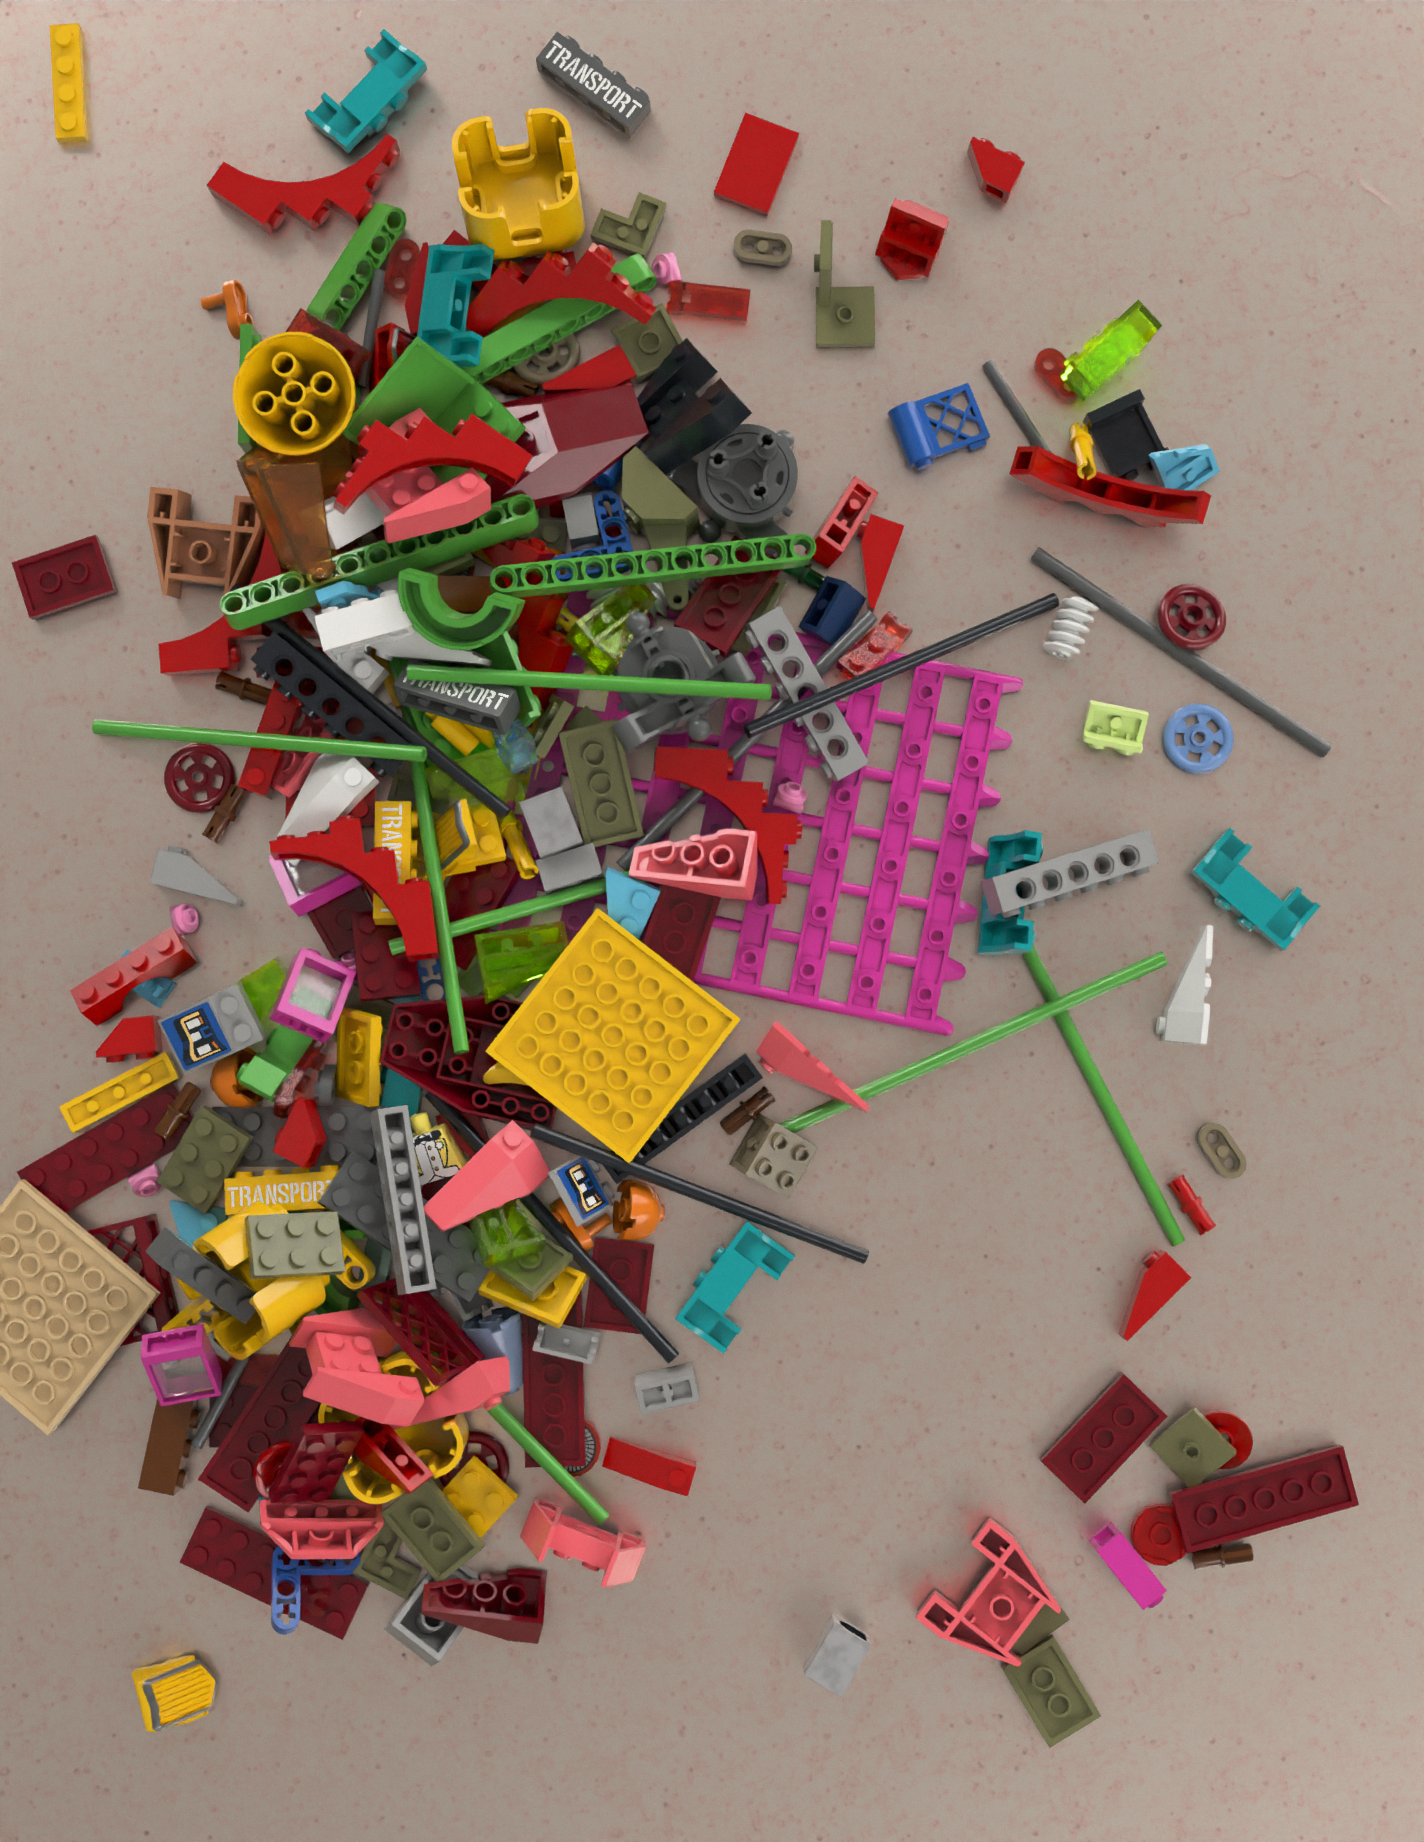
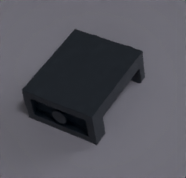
M1140 389L1087 413L1083 420V423L1088 427V433L1093 439V443L1108 474L1129 481L1139 476L1138 472L1145 468H1149L1150 471L1154 470L1148 456L1149 454L1169 450L1168 447H1163L1142 405L1145 398Z

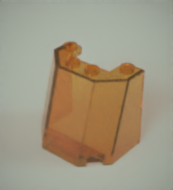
M338 437L322 450L300 456L278 454L261 445L253 447L236 460L237 467L280 566L300 574H312L314 578L330 576L336 569V563L332 562L331 550L336 549L330 548L324 500L333 497L332 495L341 481L346 482L345 475L353 465L350 440L346 437ZM362 536L337 549L336 553L342 554L354 550L355 547L362 543Z

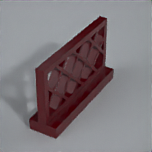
M156 1214L88 1230L87 1232L92 1236L102 1234L111 1241L107 1246L110 1251H112L115 1244L127 1250L128 1252L123 1259L124 1263L128 1264L132 1255L141 1259L143 1267L139 1275L142 1278L145 1275L146 1281L160 1292L159 1296L152 1303L153 1310L149 1307L146 1311L147 1314L155 1318L158 1331L148 1332L139 1326L146 1315L145 1313L120 1346L142 1341V1335L161 1332L162 1328L179 1314L170 1272L159 1266L145 1252L160 1233ZM133 1226L136 1236L131 1246L119 1239L124 1228ZM116 1230L114 1235L111 1234L109 1231ZM136 1331L141 1334V1335L134 1336V1334H135Z
M396 1278L362 1289L357 1295L360 1301L435 1387L452 1380L474 1363L485 1358L484 1354L428 1291L398 1295ZM375 1299L382 1301V1304L377 1303ZM391 1306L400 1309V1312L391 1309ZM394 1321L401 1323L402 1327L396 1325ZM410 1328L419 1331L420 1335L411 1332ZM413 1343L421 1346V1350L416 1348ZM430 1350L438 1353L439 1357L430 1354ZM433 1366L441 1369V1375Z

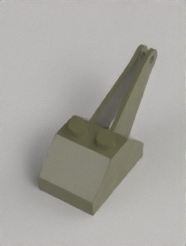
M635 446L623 457L622 502L624 506L623 513L627 518L625 521L628 527L635 534L641 532L647 538L650 549L687 546V539L700 526L698 507L638 447ZM680 557L675 560L678 567L682 569L688 568V560L686 558ZM654 561L657 571H660V565L656 561ZM688 579L661 582L669 609L673 613L681 614L689 602ZM678 599L681 600L678 604L674 603Z

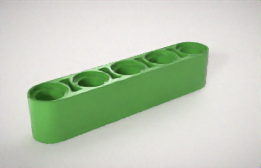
M380 202L373 205L309 304L306 317L311 325L326 330L327 328L339 330L343 326L373 279L374 269L380 268L406 226V214L401 208Z

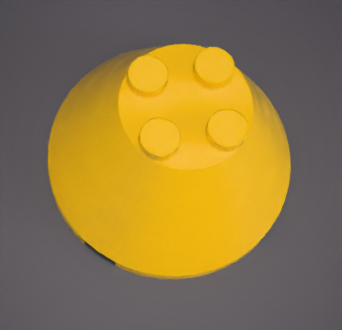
M284 332L262 340L246 354L245 360L234 378L233 404L240 424L254 441L278 454L300 456L322 450L342 434L353 414L356 389L351 369L335 347L312 334Z

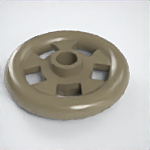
M570 334L556 343H551V346L538 353L535 352L533 356L518 363L513 368L522 379L542 386V384L577 367L580 359L579 342L574 334ZM567 344L569 354L560 355L558 346ZM544 352L551 354L548 357H541V354ZM530 361H533L539 367L535 372L526 366ZM559 363L561 368L550 373L548 368Z

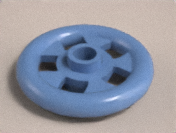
M1196 703L1181 707L1171 715L1164 728L1163 744L1165 752L1177 767L1186 772L1202 774L1219 768L1228 759L1233 748L1234 735L1229 720L1221 711L1207 704ZM1196 715L1199 723L1187 727L1184 719ZM1211 719L1220 729L1215 734L1206 726V723ZM1175 733L1184 734V746H1176ZM1195 733L1203 735V743H1197L1194 740ZM1213 741L1221 745L1215 756L1208 752ZM1188 752L1200 753L1199 762L1188 760Z

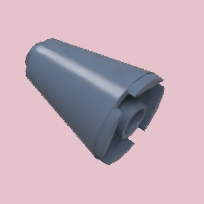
M509 1307L492 1309V1315L484 1318L482 1313L474 1316L462 1324V1329L466 1336L484 1354L485 1358L483 1360L507 1356L510 1365V1391L505 1395H510L519 1391V1386L523 1384L521 1315L518 1311Z

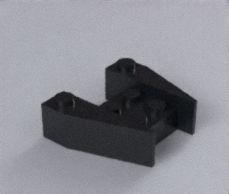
M687 338L673 348L637 397L650 434L643 443L651 436L655 438V441L643 453L665 475L731 434L752 414L744 402L721 378L709 386L701 397L697 394V391L718 371Z

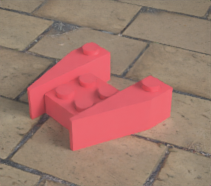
M418 408L395 421L389 428L406 439L404 436L413 422L419 424L423 417L430 421L431 419L421 408ZM428 466L418 467L388 477L365 492L386 517L383 519L385 541L388 544L464 525L491 510L490 486L473 467L444 484ZM350 471L345 475L346 483L353 475Z
M367 1307L303 1317L289 1342L290 1347L305 1348L313 1375L303 1391V1396L381 1424L410 1426L425 1401L418 1378L381 1373L376 1356L389 1357L397 1342ZM394 1321L396 1325L401 1327L399 1322Z
M535 1497L520 1537L538 1561L543 1562L548 1548L554 1550L553 1554L562 1559L570 1560L573 1557L583 1561L582 1566L597 1572L600 1568L603 1569L604 1574L601 1582L603 1587L633 1581L647 1541L622 1531H618V1534L614 1535L562 1514V1507Z
M989 1517L971 1540V1545L993 1561L994 1564L960 1609L934 1589L916 1613V1619L942 1639L1019 1667L1022 1664L1021 1658L1010 1650L1045 1603L1058 1614L1061 1612V1607L1015 1537Z

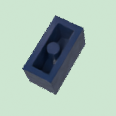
M826 576L798 627L808 635L832 646L852 626L867 598L846 581Z

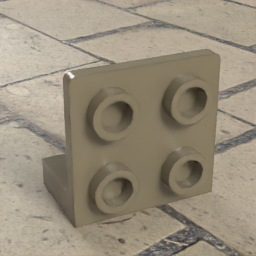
M759 1113L729 1165L784 1197L789 1198L818 1148L816 1145Z

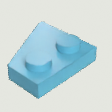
M1206 444L1153 452L1148 455L1159 484L1163 488L1192 490L1220 472L1213 451Z
M341 581L316 590L315 593L323 609L338 606L341 609L351 606V602L357 599L368 598L370 601L380 598L382 591L381 589H376L369 593L367 586Z
M607 867L605 876L608 916L639 940L660 894V888Z
M170 1200V1208L179 1237L192 1246L196 1239L228 1219V1215H225V1208L213 1206L210 1213L204 1214L188 1202Z

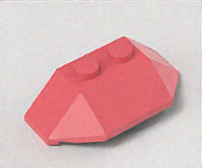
M270 1500L259 1501L260 1527L291 1559H354L384 1525V1519L380 1514L383 1511L382 1504H369L361 1500H323L320 1502L307 1500L296 1501L292 1504H283L282 1502L271 1503Z

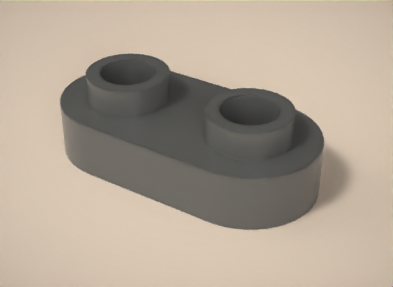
M325 1064L324 1069L318 1072V1081L314 1083V1099L319 1100L320 1106H333L336 1097V1064Z

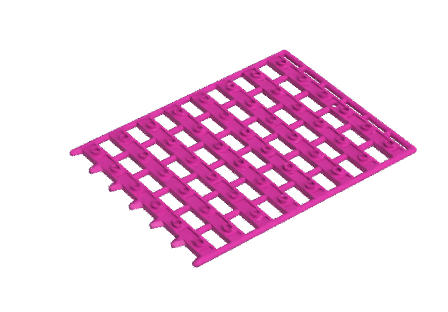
M590 590L568 592V610L582 622H588L594 626L597 606L592 609L590 608V605L596 600L587 599L586 594ZM618 596L614 600L610 599L603 602L605 605L626 609L617 655L605 652V656L599 659L582 643L577 644L570 633L567 634L565 640L579 648L581 653L603 664L612 665L615 670L618 669L623 653L629 643L636 637L630 634L626 628L628 616L634 612H642L649 618V629L654 626V617L643 600ZM668 606L666 607L668 618L677 619L680 614L673 613ZM795 632L813 664L831 647L808 634ZM771 635L768 638L767 644L769 647L771 639L780 641L781 639L776 635ZM854 644L845 653L857 656L853 678L907 655ZM758 647L752 648L748 656L744 654L743 656L757 678L753 684H762L764 668L760 659L763 656ZM570 657L564 673L583 674L586 661L578 657ZM932 660L915 668L906 714L877 708L882 682L850 695L848 702L840 700L835 702L840 712L845 713V721L866 758L875 720L903 725L894 771L863 766L839 781L832 779L824 817L806 813L798 814L773 805L779 785L787 782H796L801 785L805 765L820 768L819 763L823 762L820 756L807 754L809 747L804 737L808 735L802 725L798 727L793 720L784 723L779 747L755 743L733 765V775H727V780L741 781L747 753L776 759L767 807H762V812L798 814L797 821H802V825L821 828L822 831L812 875L783 868L782 880L810 886L801 933L772 927L776 904L766 903L765 878L757 853V878L752 901H746L743 921L715 915L712 927L740 932L731 978L701 973L708 944L707 939L693 980L695 984L944 1036L953 1034V1025L936 1015L943 981L960 980L966 974L965 967L948 957L954 924L972 922L978 915L977 909L974 906L960 899L966 865L983 864L989 859L988 850L971 840L978 808L996 806L1001 800V795L997 790L983 783L989 751L1006 749L1012 744V736L995 726L1000 696L1004 692L1019 691L1023 687V680L1019 677ZM795 665V670H794L793 677H795V675H796V673H797V667H796V665ZM944 674L973 680L963 726L935 720ZM772 687L771 698L778 700L780 696L775 687ZM557 688L555 692L556 696L575 706L561 731L568 730L565 726L583 709V707L577 706L580 689ZM808 690L799 701L811 696V691ZM609 691L605 712L591 709L602 721L616 718L619 721L629 715L626 709L622 712L619 711L618 706L622 704L620 693L617 691ZM728 698L720 736L710 734L704 741H695L691 739L688 732L677 735L661 734L658 746L688 748L690 741L718 747V750H728L745 733L743 725L754 720L758 699ZM533 723L529 725L526 729L532 728ZM526 729L521 735L517 753L519 757L520 755L530 757L526 756L528 748L523 746L526 739ZM933 732L961 737L952 783L924 778ZM559 734L545 759L541 757L536 780L534 778L539 756L535 754V757H530L534 758V761L531 762L533 766L525 800L558 788L562 775L568 776ZM839 743V748H838V753H837V755H839L840 752H841V744H840V743ZM519 760L515 776L510 779L505 796V802L512 808L513 813L515 811L523 768L530 767V763L520 762ZM546 761H551L554 764V768L549 772L543 770V763ZM653 771L650 781L631 777L634 790L648 793L641 823L643 833L645 834L677 802V799H680L689 789L680 788L681 783L677 781L653 778ZM863 777L891 783L882 829L854 823ZM921 789L949 795L940 841L912 835ZM705 794L697 802L706 805L700 836L715 834L717 830L732 828L734 815L717 800ZM514 813L516 819L520 820L523 826V836L536 863V860L541 858L523 813L522 815ZM578 827L581 837L583 839L581 827ZM671 829L658 842L668 841ZM851 835L880 841L870 887L842 881ZM502 837V842L506 853L507 841L505 837ZM641 837L607 845L630 849ZM607 845L595 847L601 868H603ZM784 845V850H788V845ZM909 847L938 853L928 899L900 893ZM534 873L535 877L531 879H523L519 875L503 907L536 898L537 891L545 892L542 880L540 879V873ZM645 881L646 883L659 888L658 883ZM607 893L563 905L556 943L528 937L532 915L499 924L498 930L490 929L484 940L489 941L494 936L501 944L560 956L593 914L595 903L607 905ZM839 893L868 898L859 945L830 939ZM654 905V907H653V909H652V912H651V914H650V916H649V918H648V920H647V923H646V925H645V927H644V929H643V931H642V934H641V936H640V938H639V940H640L642 943H643V940H644V937H645V934H646V931H647V928H648L650 919H651V917H652V914H653L655 905ZM897 905L926 910L917 957L888 951ZM769 939L798 944L789 991L760 985ZM827 951L856 956L847 1003L818 997ZM886 963L914 968L905 1015L877 1009Z

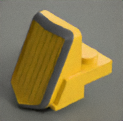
M466 799L457 800L437 820H434L441 871L445 870L446 876L476 871V866L506 860L497 817L485 805L468 806Z
M194 1655L169 1659L164 1663L140 1667L131 1672L146 1731L151 1733L158 1732L171 1726L189 1723L209 1714L208 1710L213 1704L217 1679L201 1661L195 1660Z

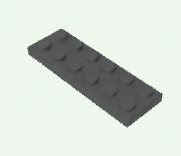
M289 1106L212 1107L213 1111L253 1136L237 1167H300L272 1152L276 1145L274 1142L275 1136L279 1129L285 1126L289 1117L287 1115ZM317 1106L327 1141L314 1167L339 1165L341 1167L351 1151L356 1152L378 1167L370 1113L377 1109L386 1108V1106Z
M351 1151L317 1203L330 1212L338 1211L339 1218L391 1252L379 1169L356 1152ZM422 1198L424 1206L428 1201ZM425 1215L435 1282L465 1302H470L490 1271L487 1263L500 1249L462 1224L442 1232Z

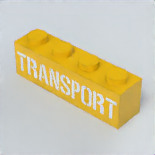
M375 801L374 848L388 847L389 850L394 849L397 857L400 884H405L407 879L418 878V869H413V858H418V840H413V829H418L419 827L417 811H413L411 801ZM373 892V920L375 925H397L393 915L382 900Z
M339 1165L320 1166V1172H310V1167L292 1168V1174H282L281 1169L263 1170V1176L254 1177L253 1172H235V1178L224 1179L225 1215L233 1216L256 1201L262 1202L269 1207L273 1204H279L287 1212L325 1210L326 1208L317 1202L339 1170Z

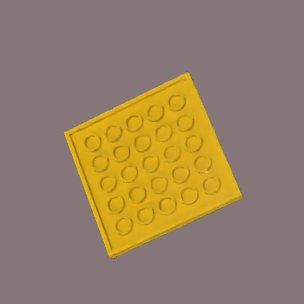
M597 908L485 1052L630 1163L741 1019Z

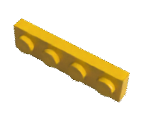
M79 23L49 25L55 138L58 143L87 141L81 27Z
M165 1051L59 1106L71 1132L76 1133L179 1080L181 1076L169 1052Z

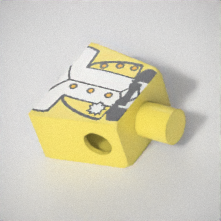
M421 1112L410 1117L414 1130L412 1136L420 1185L455 1175L467 1161L448 1125L443 1123L432 1127L427 1112Z

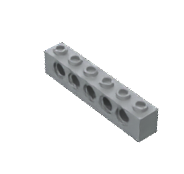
M781 606L776 607L746 625L748 631L745 632V636L752 648L758 647L763 657L760 659V662L768 675L773 673L778 682L775 685V689L783 701L787 699L790 704L799 701L797 693L801 687L808 688L812 695L827 689ZM771 635L778 636L782 641V648L778 652L772 651L768 647L767 641ZM786 661L793 662L797 667V673L793 678H789L783 673L782 667ZM835 702L793 720L798 727L802 725L808 736L804 737L813 753L818 752L823 761L819 765L827 779L832 777L834 781H839L869 763ZM817 713L824 715L827 724L823 730H817L813 726L812 719ZM832 739L839 741L841 744V752L837 756H832L827 750V745Z
M1147 829L980 882L990 914L1002 913L1003 918H1007L1021 913L1019 907L1025 905L1029 906V910L1047 905L1045 900L1047 898L1054 897L1057 902L1073 897L1072 891L1079 888L1081 893L1098 889L1097 883L1106 880L1107 885L1124 881L1123 874L1131 872L1132 876L1136 877L1149 873V866L1158 864L1159 861L1150 831ZM1120 853L1125 857V864L1120 860ZM1095 861H1097L1100 866L1099 873L1094 868ZM1069 868L1074 873L1073 881L1069 878L1068 875ZM1043 876L1048 881V889H1045L1042 884ZM1017 885L1022 889L1021 898L1016 893Z
M408 1105L377 1109L370 1113L398 1295L436 1289Z

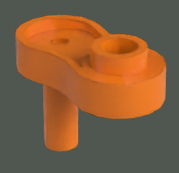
M232 280L223 284V293L201 298V305L204 310L226 305L229 331L236 340H239L240 324H252L254 326V323L247 311V297L244 287L238 280Z
M559 1197L549 1205L550 1212L586 1252L594 1246L591 1237L612 1223L610 1216L604 1213L586 1227L582 1225L577 1227L562 1198Z

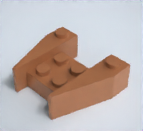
M150 487L147 518L163 595L180 599L182 582L225 586L224 595L235 584H239L241 587L250 584V580L260 561L263 548L265 515L274 514L275 503L264 498L235 495L232 525L189 521L191 494L178 489Z

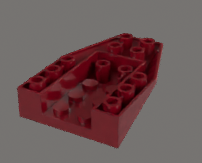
M632 384L547 393L502 402L501 404L527 428L515 444L533 455L513 488L487 475L484 481L491 489V504L524 494L532 498L537 510L578 493L635 446L648 438L650 434Z
M492 995L462 997L469 1052L454 1054L446 999L394 1004L380 1064L463 1113L504 1124H509L513 1120L520 1128L532 1131L535 1123L552 1129L557 1107L532 1087L512 1083L486 1084L483 1080L484 1074L498 1062L485 1051L523 1002Z

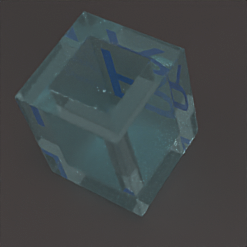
M519 719L512 723L506 735L492 732L498 756L512 775L539 762L533 736Z

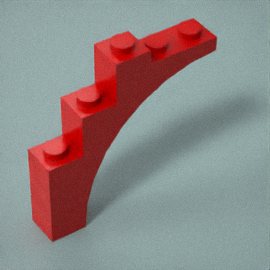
M386 134L371 152L354 165L330 176L300 182L265 180L243 173L223 162L208 182L207 187L212 196L267 234H270L273 228L277 229L281 225L285 212L314 231L318 225L324 224L328 219L330 208L359 227L373 205L376 204L370 192H374L379 188L383 180L382 175L388 167L392 168L397 163L400 157V149L397 140Z
M593 242L573 269L568 266L569 263L563 256L558 253L553 254L550 251L546 253L529 277L524 274V270L518 264L504 259L491 276V279L488 280L468 307L466 327L484 338L498 322L514 311L535 302L555 298H582L605 303L628 313L644 325L652 317L656 307L652 305L653 301L648 295L643 292H636L629 286V281L619 273L614 274L611 271L616 263L612 252L605 246L596 245Z
M473 414L470 415L467 421L461 419L454 428L452 435L426 417H423L419 424L416 422L412 423L404 436L406 439L378 420H375L371 427L365 425L356 439L360 442L357 453L365 458L363 459L360 456L357 458L350 469V472L353 473L347 483L341 481L332 496L336 500L333 508L344 515L362 494L378 482L399 472L425 466L447 465L469 469L473 467L476 471L490 475L513 488L533 455Z
M1018 446L1009 475L1055 501H1078L1099 514H1121L1142 527H1165L1166 523L1203 524L1211 499V495L1205 491L1163 488L1117 478L1101 472H1097L1089 480L1086 479L1087 477L1084 473V479H1081L1077 474V465L1039 446Z
M279 514L265 515V538L261 557L249 585L287 573L292 568V555L287 547V539H290L291 536L290 525L286 518ZM223 615L219 620L200 632L180 640L159 643L160 673L168 676L236 671L238 670V663L241 662V649L237 645V641L269 638L270 629L261 623L246 629L236 630L230 627Z
M513 538L481 549L495 567L549 561L555 556L554 552L546 548L547 544L536 538H530L529 540ZM534 573L528 574L525 577L526 581L531 585H538L542 582L539 575ZM502 577L507 588L510 587L511 581L507 577ZM557 594L519 598L525 600L522 612L517 619L519 627V661L521 666L525 667L527 671L564 673L575 645L565 640L566 636L559 631L553 630L565 599ZM530 687L533 695H536L539 699L541 710L547 709L550 704L548 699L552 693L555 695L557 688Z
M656 746L654 750L653 778L677 781L699 789L721 803L737 818L745 830L757 832V853L765 878L766 903L781 904V898L787 897V880H782L783 868H788L789 851L784 850V845H796V839H801L802 821H797L798 814L763 813L762 807H767L768 789H763V782L727 780V775H733L734 764L733 757H728L729 750Z
M352 815L337 817L336 821L329 822L330 834H325V831H312L307 833L306 837L295 838V835H281L277 837V840L269 841L270 852L274 860L299 859L323 863L342 870L364 883L382 900L395 918L403 937L409 962L439 958L429 881H423L422 878H411L405 880V884H400L397 857L394 849L389 850L388 847H375L370 849L371 852L365 853L363 827L360 818L354 819Z

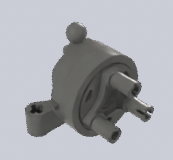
M741 424L731 434L702 451L698 463L691 458L666 474L683 493L699 502L706 515L710 518V520L702 522L698 528V534L702 541L706 543L717 541L721 536V528L732 533L737 532L744 539L788 535L775 522L783 515L790 517L793 513L789 507L796 491L798 469L795 456L791 450L794 445V437L789 431L778 430L774 432L759 425ZM772 548L764 549V552L778 558L776 550Z
M634 612L626 620L627 630L636 637L629 643L621 657L617 676L753 683L757 679L742 652H738L718 664L716 657L720 655L719 650L711 651L705 642L689 630L662 626L649 629V618L642 612ZM619 692L622 704L618 706L620 712L626 709L629 715L613 724L611 728L626 754L634 752L661 734L677 735L688 732L691 739L704 741L710 736L712 730L707 718L714 710L716 703L724 697Z

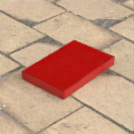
M745 113L715 187L714 196L768 216L799 139V133Z

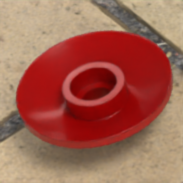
M1216 1411L1204 1415L1220 1433L1228 1435L1229 1438L1226 1440L1237 1450L1236 1455L1219 1469H1232L1243 1464L1250 1456L1253 1447V1436L1248 1425L1240 1417L1229 1412Z

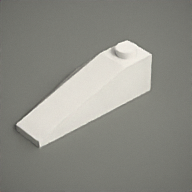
M418 632L382 645L381 642L369 645L377 649L375 655L392 661L393 657L408 660L490 666L492 660L471 649L452 650L435 645L422 637Z
M322 753L315 760L278 836L295 835V838L306 837L307 833L312 831H325V834H328L330 832L329 822L336 821V818L339 816L347 815L380 781L354 756ZM294 859L288 861L293 866H296L301 860Z
M1212 925L1201 927L1166 1003L1162 1017L1159 1016L1157 1019L1156 1033L1160 1034V1041L1191 1045L1207 1044L1210 1004L1204 1003V997L1207 996L1208 990L1211 988V978L1209 973H1205L1206 967H1210L1212 961Z

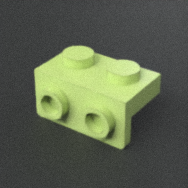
M1090 700L1082 731L1083 742L1095 749L1110 747L1115 748L1117 752L1124 755L1141 754L1143 749L1142 741L1149 713L1147 711Z

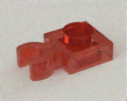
M281 1582L277 1586V1590L281 1595L289 1596L293 1594L294 1587L289 1582ZM300 1583V1617L304 1615L305 1609H309L315 1616H323L326 1613V1609L317 1607L315 1601L318 1598L327 1599L329 1593L319 1590L310 1594L308 1593L309 1584ZM289 1604L283 1605L282 1614L288 1615Z

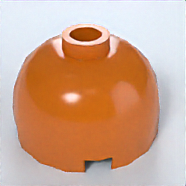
M246 1047L219 1059L213 1066L210 1086L225 1105L235 1108H248L257 1106L259 1104L257 1102L264 1099L241 1086L236 1078L241 1066L245 1062L249 1064L257 1054L252 1048Z
M636 1180L621 1181L616 1191L622 1192L620 1203L614 1201L612 1219L614 1233H620L617 1237L619 1240L632 1241L644 1239L656 1230L659 1222L663 1221L665 1207L660 1203L659 1195L655 1189L647 1183Z

